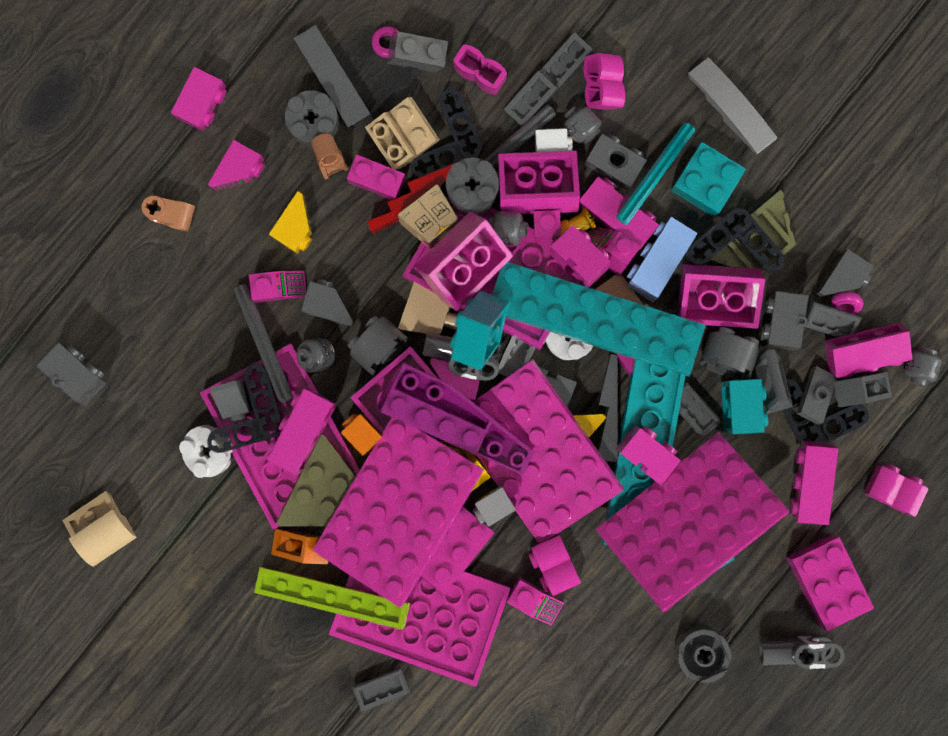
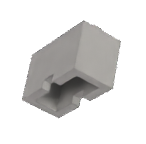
M502 485L475 500L476 507L473 508V512L481 524L486 522L488 527L516 510Z

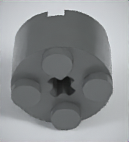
M304 91L292 97L288 102L285 111L286 126L299 143L312 148L311 142L316 136L328 133L334 138L340 126L339 115L333 102L326 94L318 91ZM312 115L316 116L314 124H310L308 121Z
M466 158L453 164L446 178L449 203L465 216L469 212L478 216L488 212L497 201L499 192L498 176L490 162L479 158ZM470 184H475V191H470Z
M375 315L367 322L365 326L367 330L361 336H355L348 344V347L351 349L350 356L372 376L378 374L375 371L379 367L382 369L386 368L403 349L400 346L402 340L406 343L408 341V337L386 317L378 318Z
M720 327L718 332H711L700 364L704 365L707 363L706 369L729 378H734L735 374L742 375L741 380H749L760 350L758 347L759 341L748 336H744V338L735 336L733 330Z
M697 625L687 628L675 640L674 646L675 660L680 669L689 678L702 683H710L720 679L727 671L726 669L731 660V651L728 643L718 632L709 626ZM701 649L706 651L703 659L698 656Z

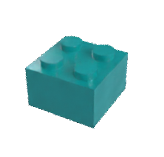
M701 142L671 191L712 217H715L722 210L746 169Z
M482 291L474 299H469L465 310L460 311L455 320V326L458 328L450 344V347L453 348L452 360L478 370L484 367L500 345L509 301Z
M761 379L721 382L723 432L726 434L765 432L764 427L768 426L767 411H763V400H766V386L762 385Z

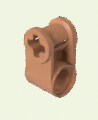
M323 133L312 140L311 146L325 180L329 179V175L336 172L349 170L342 152L338 149L331 134Z
M149 196L143 201L141 209L143 214L153 222L188 232L195 206L182 201ZM156 205H158L161 208L160 212L155 211L153 215V213L150 211V208L156 207Z

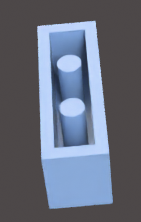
M670 217L666 223L661 221L654 232V235L657 236L653 244L648 242L640 256L644 257L641 264H634L627 275L631 279L627 287L653 303L659 297L698 233L673 217Z

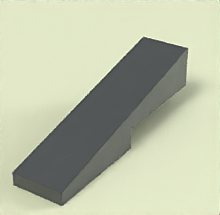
M316 25L294 38L296 44L346 126L349 128L370 115Z
M574 32L504 110L523 126L584 63L585 57L594 53V50Z
M610 354L597 405L607 407L606 419L603 421L597 450L604 460L617 463V355Z

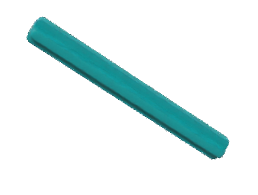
M688 122L683 123L617 214L616 219L624 225L630 222L695 132L694 126Z

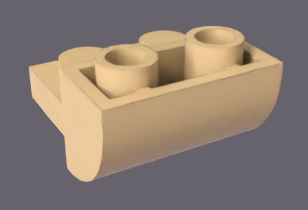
M407 97L392 110L384 112L365 127L394 170L412 163L414 158L422 155L423 152L440 140L412 97Z
M107 491L62 520L71 536L69 538L71 544L83 560L93 567L137 538L128 520L120 513L111 494Z

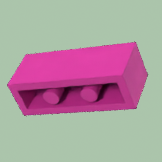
M598 177L579 200V207L585 208L593 218L607 229L617 230L640 245L641 249L658 228L659 224L655 222L657 218L647 210L642 212L638 209L627 225L619 222L616 216L630 196L627 194L622 196L615 190L616 185L609 179L604 178L602 180Z
M900 322L825 340L828 369L836 378H849L855 373L864 371L874 372L880 367L888 365L898 366L905 361L912 360L910 334Z
M801 441V448L796 450V463H799L798 473L793 475V489L796 490L795 498H792L790 501V514H793L792 516L798 523L829 525L838 448L833 443Z

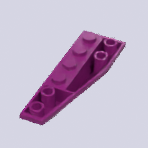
M405 363L401 364L390 379L377 405L381 413L521 475L524 474L534 453L532 449L451 384Z

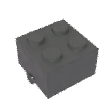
M776 291L768 300L766 299L764 315H768V320L765 325H762L760 340L764 341V347L796 351L801 348L804 326L808 323L805 317L808 302L807 295Z
M58 343L36 365L52 380L53 386L60 387L75 402L84 406L107 384L102 379L105 374L94 364L92 365L90 362L85 363L83 360L86 357L70 344L64 346Z

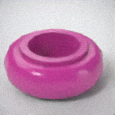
M384 26L374 33L372 47L377 55L388 58L389 49L381 47L380 40L384 36L392 37L395 33L399 32L397 29Z
M851 291L836 293L831 299V307L853 314L859 313L864 304L862 297Z

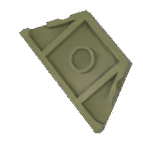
M780 190L753 212L751 216L784 255L796 243L793 232L790 229V219L788 213H786L783 201L784 194ZM752 233L748 237V243L751 247L758 248L762 243V239L758 234ZM725 237L716 244H723ZM736 238L710 259L726 267L761 269ZM766 245L757 254L760 257L764 253L768 257L766 264L770 266L775 263L777 256H769L766 250L770 247Z
M320 435L276 525L327 526L355 480L356 475L347 466L344 459L325 435Z

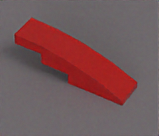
M452 165L408 182L411 193L389 201L388 205L391 212L367 221L372 234L399 222L398 214L435 185H438L442 190L446 185V178Z

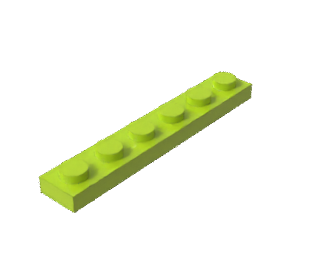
M266 567L259 568L254 593L401 630L405 629L410 607L409 602H405L399 608L380 595Z

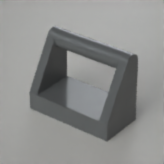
M768 350L756 360L755 369L758 379H761L762 385L766 386V400L763 401L765 409L769 414L792 408L793 403L781 358L775 350Z

